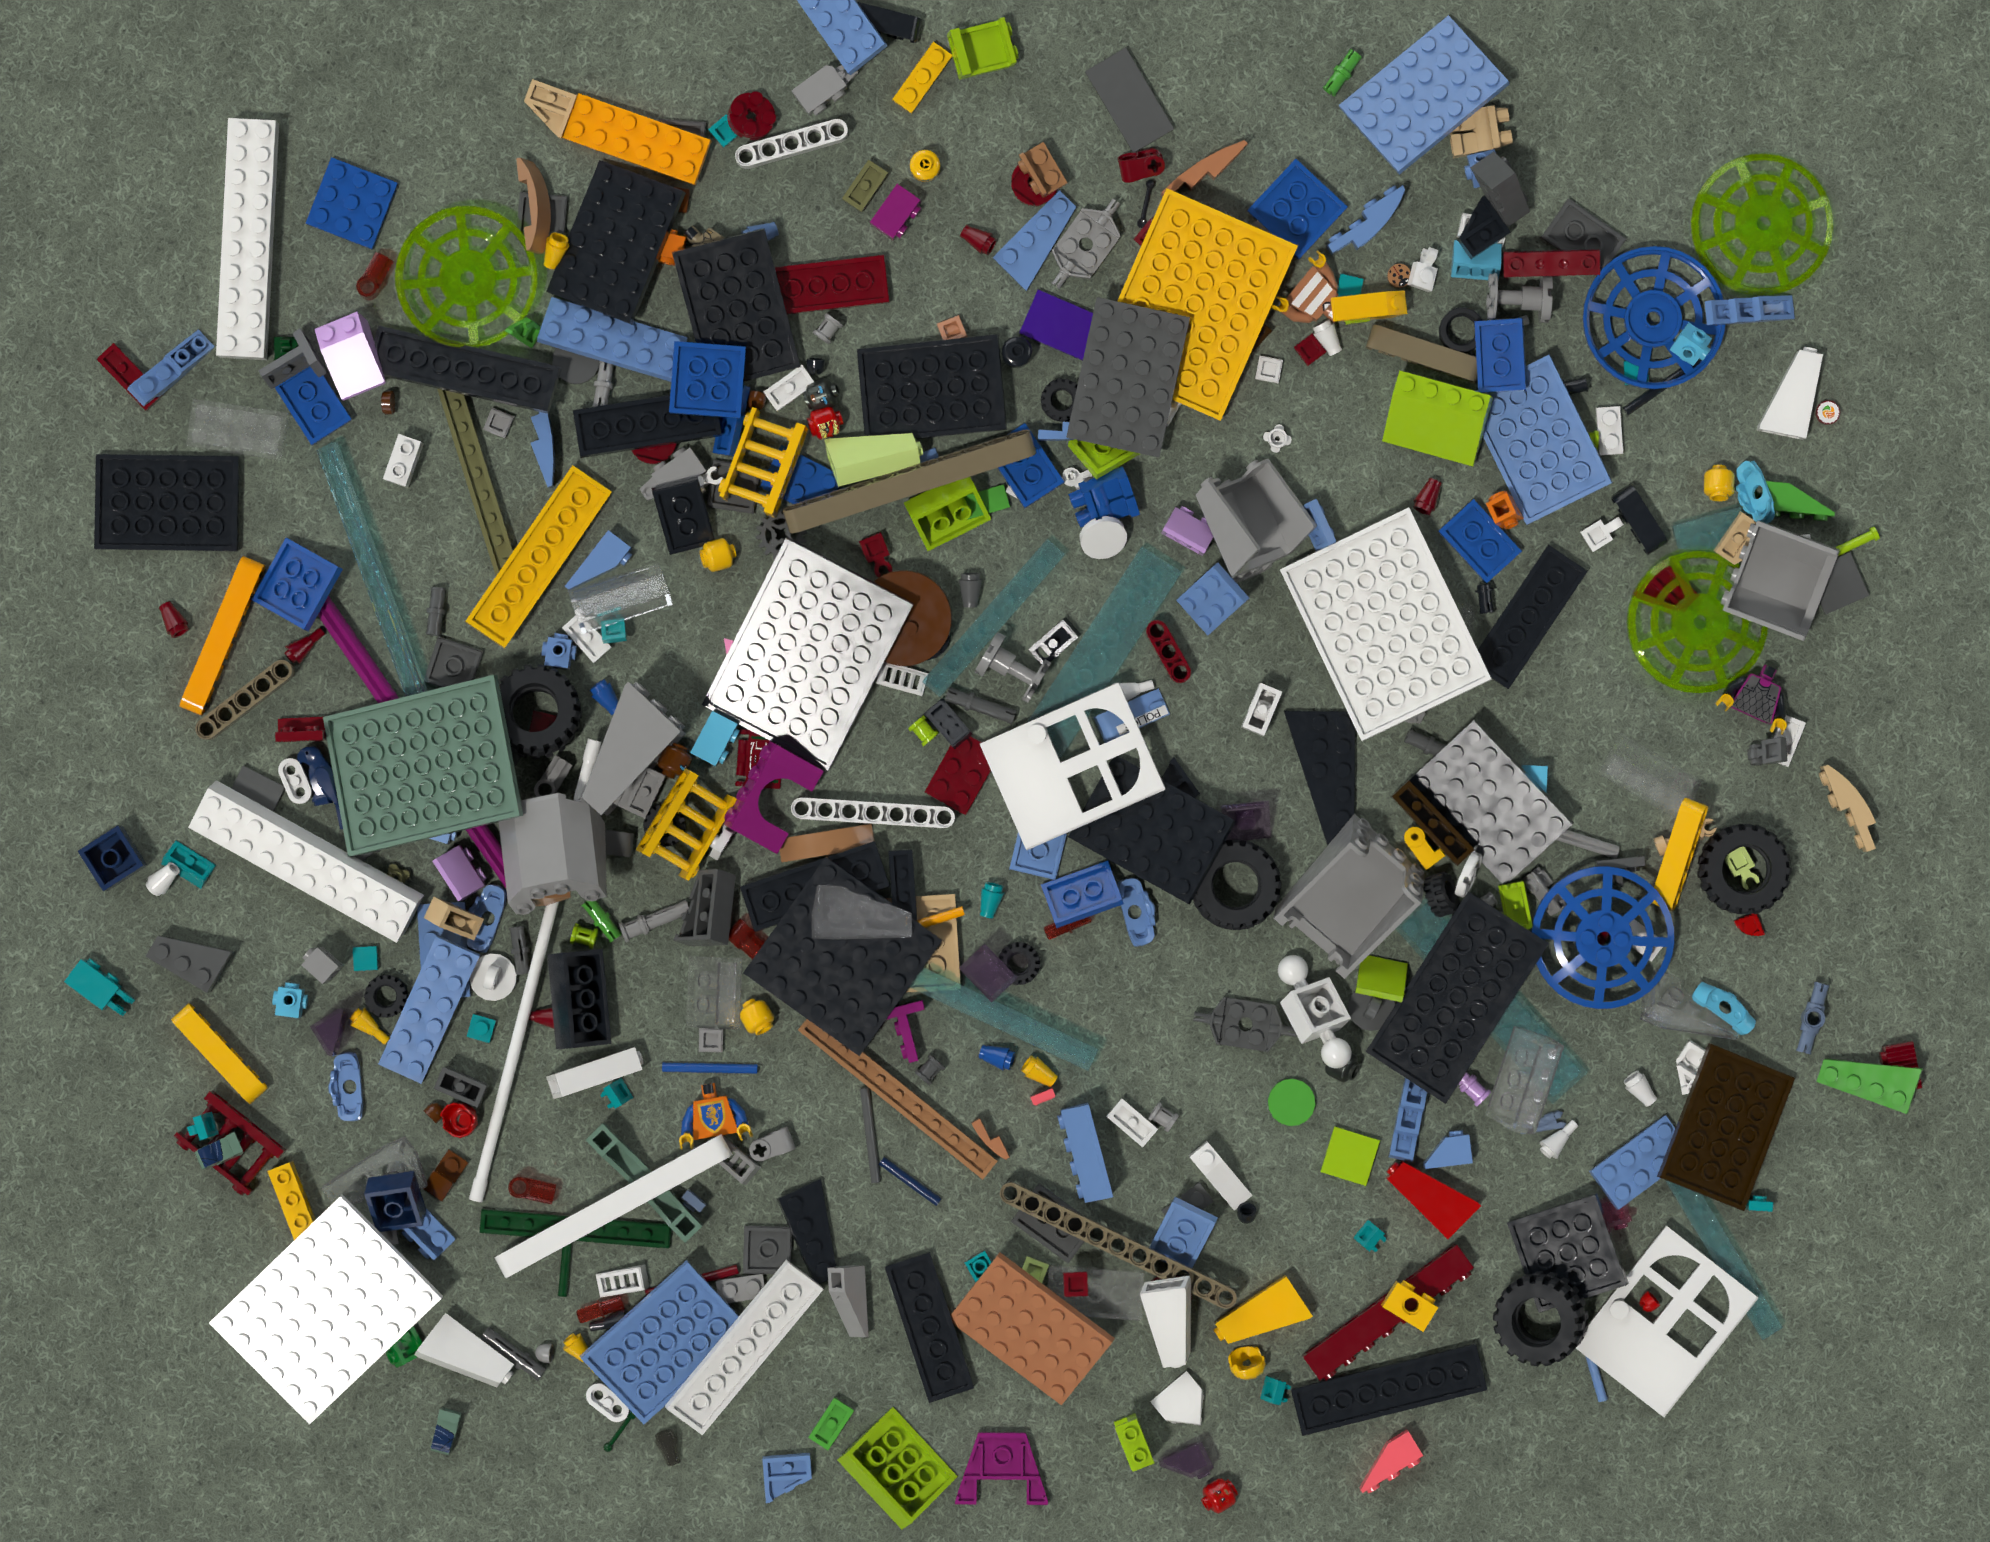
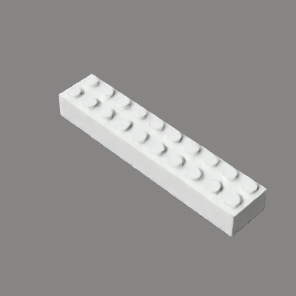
M228 118L216 356L219 358L267 360L279 123L276 120Z
M217 780L208 787L188 827L396 943L405 934L424 897L418 891L354 856L348 857V853Z

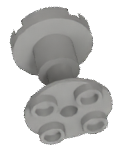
M1489 273L1488 288L1490 289L1489 295L1486 297L1487 320H1495L1497 304L1520 305L1521 310L1538 311L1539 323H1549L1553 298L1551 290H1549V288L1553 289L1552 276H1541L1539 287L1522 286L1521 291L1498 290L1497 273Z
M997 632L979 662L975 673L983 677L989 667L1003 676L1007 673L1030 685L1022 698L1023 701L1028 703L1051 662L1045 659L1038 672H1034L1015 661L1016 655L1001 647L1006 636Z

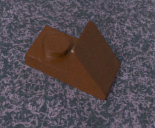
M448 1149L436 1169L431 1173L423 1189L443 1202L469 1162Z

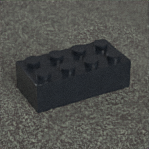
M603 949L547 954L556 1049L612 1044Z

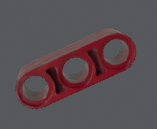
M1160 620L1150 622L1146 628L1147 638L1170 679L1179 684L1186 682L1191 675V670L1168 627ZM1153 625H1160L1163 628V635L1161 637L1155 638L1150 634V628ZM1166 645L1172 646L1175 650L1174 657L1170 659L1162 655V648ZM1182 666L1186 669L1187 674L1184 679L1175 678L1173 674L1175 667Z

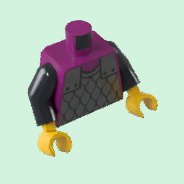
M1764 664L1759 676L1749 673L1747 676L1741 675L1728 683L1722 696L1716 701L1717 706L1721 702L1725 703L1726 709L1724 711L1731 707L1761 722L1772 724L1770 728L1772 733L1775 727L1781 729V735H1783L1787 727L1784 694L1781 692V686L1772 683L1777 670Z

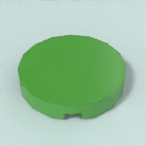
M1294 1078L1278 1082L1272 1088L1268 1097V1109L1271 1115L1279 1123L1287 1126H1296L1306 1122L1313 1114L1315 1108V1096L1311 1088L1303 1081Z

